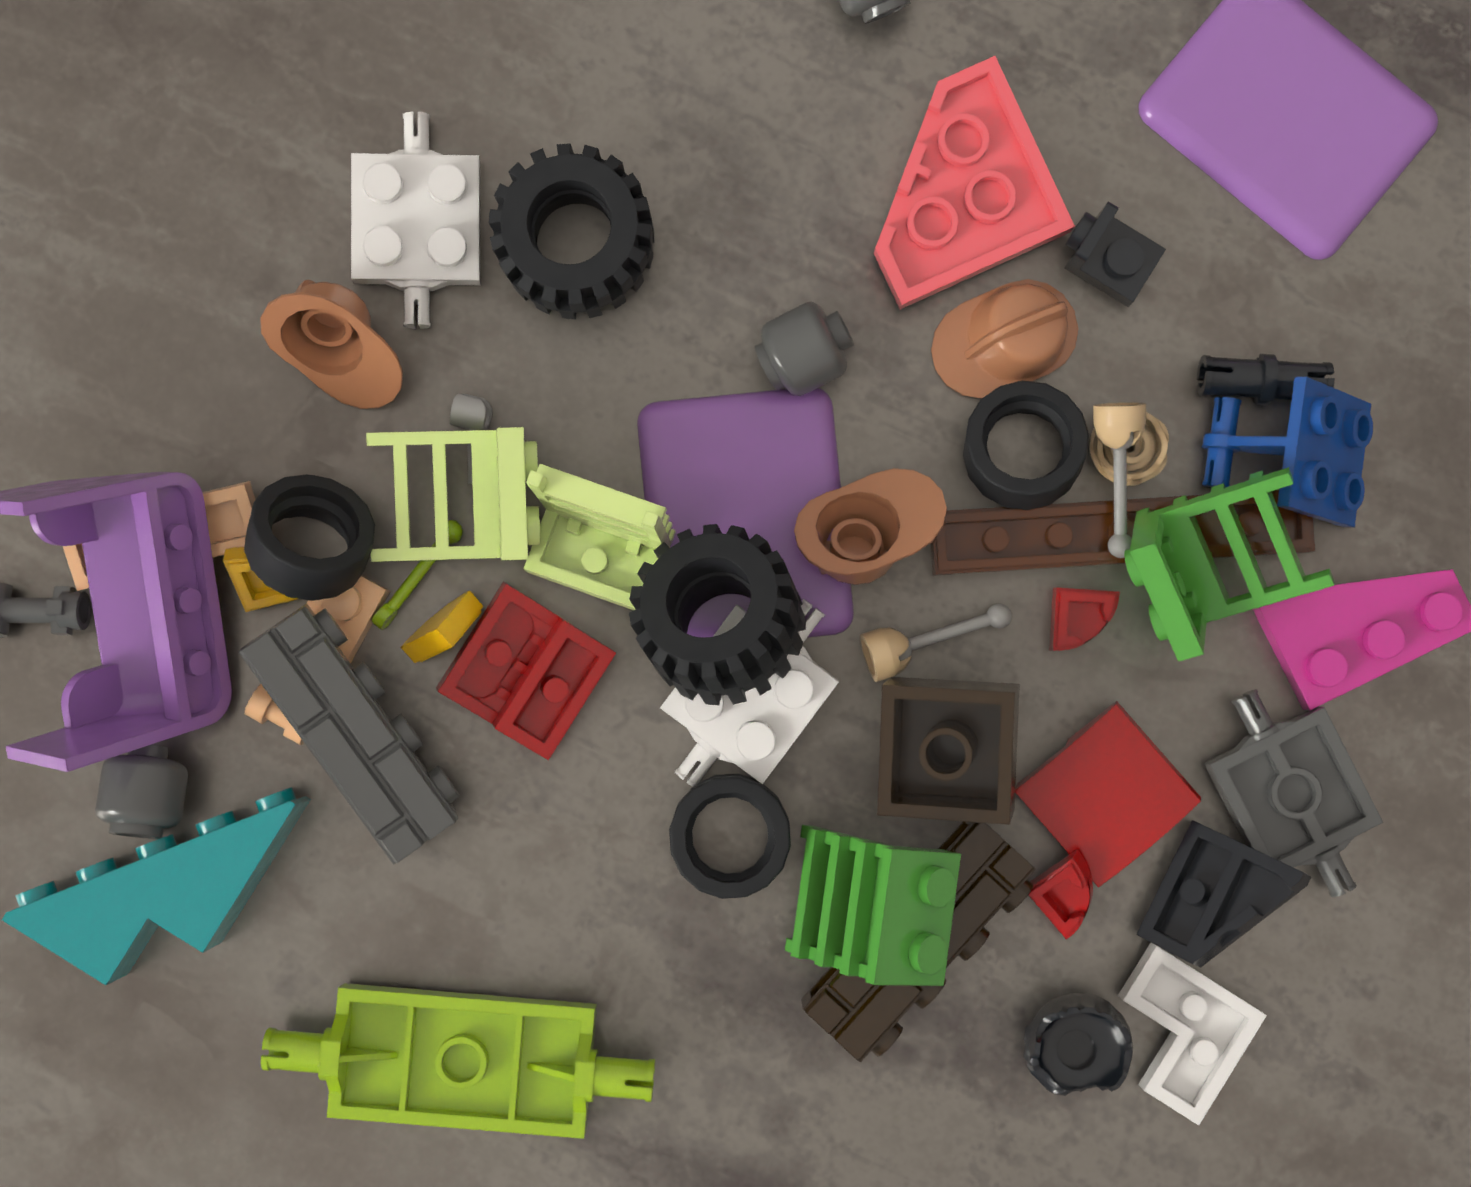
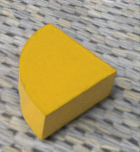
M244 547L225 549L223 562L245 612L297 600V598L287 597L266 586L251 570Z
M469 590L448 603L428 619L400 648L414 663L423 662L454 647L482 613L481 609L484 606Z

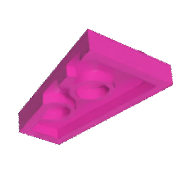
M1453 569L1338 584L1253 609L1303 710H1312L1471 632V605Z

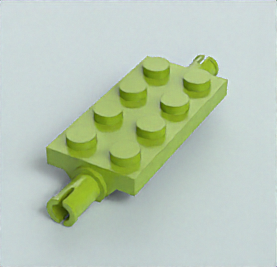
M343 983L338 987L336 1014L332 1028H326L323 1034L268 1028L263 1038L262 1050H269V1054L261 1056V1068L266 1071L274 1069L318 1073L320 1080H326L329 1090L327 1118L584 1139L587 1130L589 1102H593L594 1096L645 1100V1102H652L655 1059L640 1060L598 1056V1049H593L597 1004Z

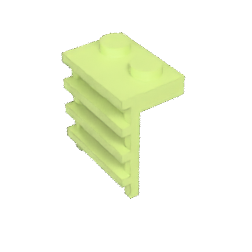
M524 427L473 431L366 433L367 446L393 445L397 548L372 549L371 562L480 558L527 560L528 545H540L539 506H526L525 484L530 471L537 472L538 469L537 441H524ZM446 444H471L475 546H449ZM407 445H432L436 547H411Z
M539 464L537 472L530 471L526 483L545 507L546 511L540 524V545H532L523 569L532 575L625 608L636 610L629 598L632 586H643V582L637 574L644 562L653 565L658 560L654 550L663 542L670 548L676 533L672 529V522H669L670 516L666 514V507Z

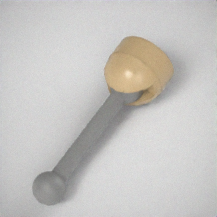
M1118 402L1093 405V425L1096 436L1104 445L1113 449L1114 535L1108 541V550L1114 557L1125 558L1124 552L1130 548L1132 540L1127 534L1126 449L1135 445L1143 435L1146 425V403Z
M997 603L992 605L986 614L912 638H907L901 632L891 627L877 628L860 634L861 648L873 680L879 682L904 671L911 661L913 650L990 625L998 629L1004 628L1011 622L1012 613L1008 606Z

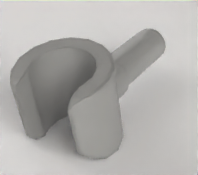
M457 394L451 407L450 425L469 431L488 430L492 419L490 403L486 399L477 396ZM467 444L468 484H472L471 444Z

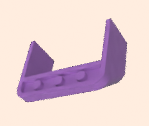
M150 472L57 480L0 491V514L29 515L34 532L44 542L57 546H72L82 543L102 664L101 666L77 673L66 684L61 698V710L65 728L7 745V758L69 772L217 722L229 707L232 687L205 502L198 483L184 473Z

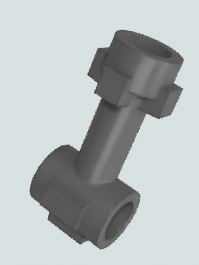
M0 583V638L9 636L10 623H51V633L55 635H72L73 630H85L90 623L91 601L86 592H76V588L71 586H55L52 598L12 597V585Z

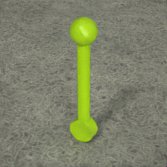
M448 520L449 544H454L461 539L463 529L459 522ZM436 541L431 547H436ZM436 560L419 561L388 603H385L376 612L371 621L375 626L384 630L391 624L398 613L397 610Z

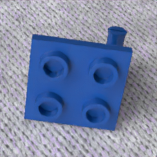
M1295 377L1287 437L1236 436L1242 400L1230 397L1214 398L1211 432L1204 434L1202 448L1208 450L1202 486L1211 488L1222 483L1226 487L1230 486L1233 453L1283 455L1282 469L1289 467L1293 477V485L1279 489L1277 506L1341 527L1355 528L1357 509L1361 506L1365 493L1362 478L1365 448L1370 443L1373 434V420L1370 414L1371 403L1309 377Z

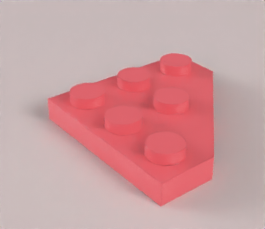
M996 56L939 80L935 87L874 250L875 258L900 310L1070 233L1075 227Z

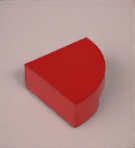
M1053 588L1049 651L1074 649L1097 636L1114 616L1120 592Z
M1078 849L1031 880L1033 888L1028 894L1066 940L1081 926L1090 908L1093 896L1091 873Z

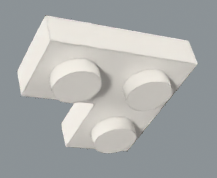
M1150 943L1118 994V997L1171 1032L1138 1085L1148 1094L1197 1125H1200L1267 1015L1164 949Z

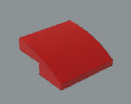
M503 581L436 689L440 694L491 723L499 732L549 761L616 655V652Z
M1117 701L1072 735L1065 747L1018 782L1015 787V793L1068 854L1078 849L1089 867L1092 881L1098 888L1155 844L1201 802V796Z

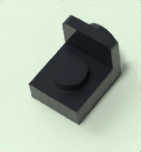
M1108 201L1096 217L1085 212L1065 244L1075 250L1065 269L1129 307L1135 301L1166 249L1116 219L1114 216L1119 207Z

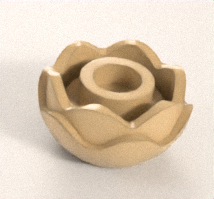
M1147 412L1143 435L1133 445V451L1127 452V486L1139 485L1154 478L1164 469L1167 463L1168 430L1159 419ZM1093 428L1089 446L1091 460L1101 475L1114 482L1113 449L1104 445L1099 440Z

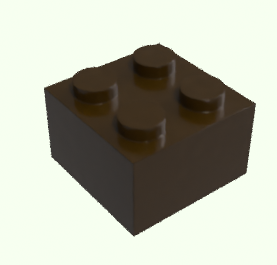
M891 677L882 685L877 815L1010 825L1015 810L1020 684Z

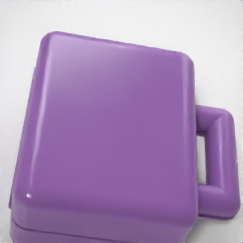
M1222 0L1143 94L1139 102V114L1146 125L1306 256L1316 260L1327 259L1336 253L1430 140L1438 126L1437 114L1430 104L1302 0Z
M820 388L803 396H795L787 389H780L778 391L770 390L658 401L645 406L637 420L644 500L666 507V514L670 516L669 522H672V529L676 531L671 547L680 542L677 536L678 533L690 529L693 536L703 534V525L718 524L722 534H726L731 525L745 528L749 539L758 534L768 541L772 552L777 550L784 560L801 601L805 599L812 604V608L806 614L805 620L808 619L815 608L825 614L824 618H821L808 637L837 635L844 632L850 626L854 614L851 584L839 582L827 574L822 575L818 567L809 563L800 552L794 534L798 513L810 500L826 492L841 488L833 405L829 395ZM830 533V535H829L827 541L831 540V533ZM724 594L706 601L692 616L687 634L695 637H713L736 605L745 611L748 610L751 598L739 594Z

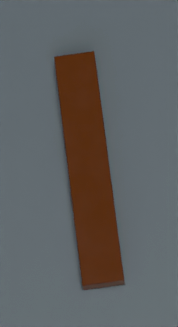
M1274 490L1271 492L1277 504L1279 490ZM1201 495L1187 496V499L1189 500ZM1182 496L1127 499V534L1132 538L1137 511L1149 507L1152 512L1173 505V500ZM1254 497L1233 503L1254 556L1277 555ZM1114 500L1051 504L1031 510L1007 507L947 510L944 526L931 543L933 576L1126 564L1125 558L1114 557L1108 550V541L1114 535ZM1278 507L1296 553L1314 552L1313 517ZM1215 509L1195 515L1212 557H1235Z

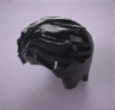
M1069 993L1050 1000L1039 1010L1032 1022L1026 1027L1023 1038L1025 1043L1024 1058L1027 1061L1028 1069L1046 1090L1055 1095L1066 1096L1071 1092H1082L1087 1088L1095 1087L1100 1088L1102 1091L1108 1089L1112 1092L1118 1089L1126 1079L1133 1056L1131 1031L1124 1016L1109 1001L1096 994Z

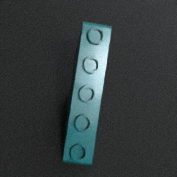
M290 787L255 801L259 813L248 818L236 821L233 811H229L196 824L199 837L177 845L174 835L171 834L135 848L139 860L126 866L117 868L113 857L76 871L79 884L58 892L54 881L15 895L19 908L6 912L2 921L104 985H108L129 974L158 926L204 953L223 942L311 799L307 796L296 799L293 788Z

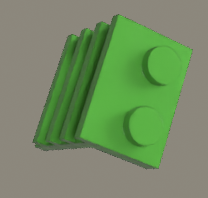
M1289 467L1264 475L1262 470L1250 474L1248 481L1229 487L1222 483L1211 487V493L1189 500L1185 495L1174 499L1173 505L1152 512L1149 507L1136 512L1131 545L1124 552L1126 567L1136 587L1145 585L1152 604H1149V616L1154 632L1160 641L1169 640L1178 662L1204 655L1206 623L1334 586V578L1330 569L1305 575L1271 492L1293 485V477ZM1252 497L1256 501L1288 579L1286 582L1269 587L1266 585L1233 506V503ZM1215 509L1250 591L1249 593L1232 598L1229 597L1195 515Z
M802 825L800 837L806 839L793 938H786L785 951L790 952V956L798 959L815 961L814 964L820 967L839 969L840 974L862 977L866 983L872 985L944 986L961 854L944 849L892 846L812 825Z

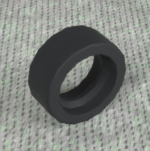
M1024 380L1001 385L983 397L969 417L963 450V459L968 477L983 496L1003 507L1031 510L1051 505L1069 492L1079 476L1087 456L1089 433L1081 410L1067 394L1047 383ZM1023 413L1037 415L1052 423L1060 433L1063 442L1062 458L1056 468L1044 477L1035 479L1012 477L998 469L991 461L987 449L988 434L997 421L1005 416Z
M309 474L284 477L266 486L254 501L246 531L244 551L251 570L266 586L283 595L310 601L334 598L354 587L365 571L374 544L375 522L368 505L352 489L331 478ZM293 517L317 519L333 527L345 539L347 550L338 556L321 559L301 556L282 545L273 535L272 525L283 519Z
M741 774L714 775L692 787L678 803L669 828L670 851L680 874L700 892L721 899L748 897L768 887L784 868L791 847L789 818L778 796L756 779ZM720 798H738L750 802L761 812L767 824L768 842L764 854L754 866L742 872L723 873L711 869L699 858L693 845L692 829L697 816L706 805Z

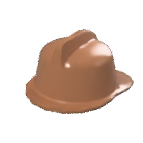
M307 279L298 286L295 293L281 295L268 303L261 315V334L269 348L339 402L360 409L380 408L392 402L401 390L403 370L397 354L371 328V315L364 301L354 291L340 284L329 282L315 283Z
M1026 279L997 287L963 302L944 316L934 332L931 348L935 370L949 388L962 396L980 399L1001 385L1022 380L1034 381L1049 375L1066 363L1076 347L1078 324L1075 311L1064 294L1048 283Z
M893 468L873 473L810 500L798 513L794 534L800 552L809 563L818 567L822 575L827 574L842 583L852 585L866 584L884 576L894 562L913 555L932 543L944 526L947 507L942 490L930 477L915 470ZM830 533H831V540L827 541V539H828V537H829V535H830Z

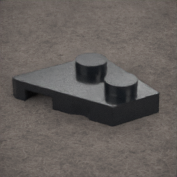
M1192 820L1136 935L1201 968L1307 887L1311 876Z

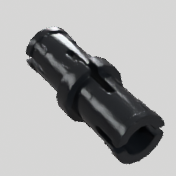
M1259 354V358L1257 357L1256 360L1203 355L1198 365L1197 380H1204V383H1198L1197 392L1199 396L1205 397L1208 395L1253 398L1255 404L1270 405L1274 399L1292 400L1295 377H1309L1334 388L1335 378H1325L1326 375H1333L1334 367L1330 362L1278 361L1274 354Z

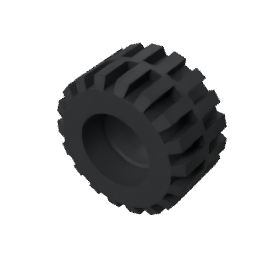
M571 143L557 144V156L547 158L543 148L530 154L534 162L532 166L525 170L517 162L508 171L513 181L509 187L501 183L499 184L494 194L498 203V209H490L489 225L494 232V236L490 237L493 252L500 262L499 265L516 291L526 301L530 299L534 302L537 309L549 315L552 310L560 312L562 318L576 319L577 312H587L589 318L603 315L601 308L612 303L615 309L626 302L624 294L630 288L637 292L644 282L642 273L645 268L650 269L653 260L652 243H655L651 213L647 197L643 196L641 184L633 172L629 175L625 173L623 162L613 155H610L607 160L601 159L599 149L592 146L584 145L582 154H574ZM570 204H586L602 211L610 221L611 230L607 242L595 256L581 263L562 264L542 255L537 245L538 234L543 222L552 212Z
M718 524L703 525V534L693 536L690 529L678 533L679 543L669 548L663 542L654 550L658 560L653 565L644 562L637 574L643 582V586H632L629 600L636 610L629 612L631 627L637 634V642L662 679L670 687L674 685L680 695L692 701L699 694L705 704L719 706L721 696L728 695L734 705L746 702L745 692L756 688L761 696L772 689L768 679L776 673L781 678H784L792 667L787 659V655L799 656L803 641L798 631L806 630L805 615L801 608L803 604L784 560L777 550L772 552L767 540L758 534L749 539L745 528L731 525L728 532L722 534ZM724 594H739L751 598L746 614L729 631L713 637H695L687 634L692 616L706 601Z

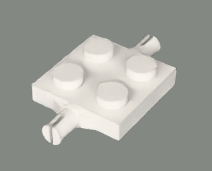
M412 111L403 114L404 150H398L389 154L351 153V279L354 284H386L404 291L403 327L416 329V304H418V325L420 329H426L431 327L430 291H435L448 285L480 286L479 155H442L429 150L430 115L418 112V135L415 137V116Z
M803 599L801 608L806 616L812 608V604ZM736 605L714 636L721 635L735 627L747 611ZM817 608L814 609L806 620V630L798 631L803 643L821 618L825 616ZM802 646L799 656L787 655V659L792 667L787 675L781 678L776 673L768 679L772 689L761 696L756 688L746 691V702L733 705L728 695H722L719 706L708 705L704 703L699 694L692 701L680 695L675 687L660 709L685 726L697 742L679 768L675 770V773L683 780L695 763L700 761V764L686 782L694 787L701 781L716 759L719 758L720 760L736 764L763 784L839 683V680L815 663L805 647Z

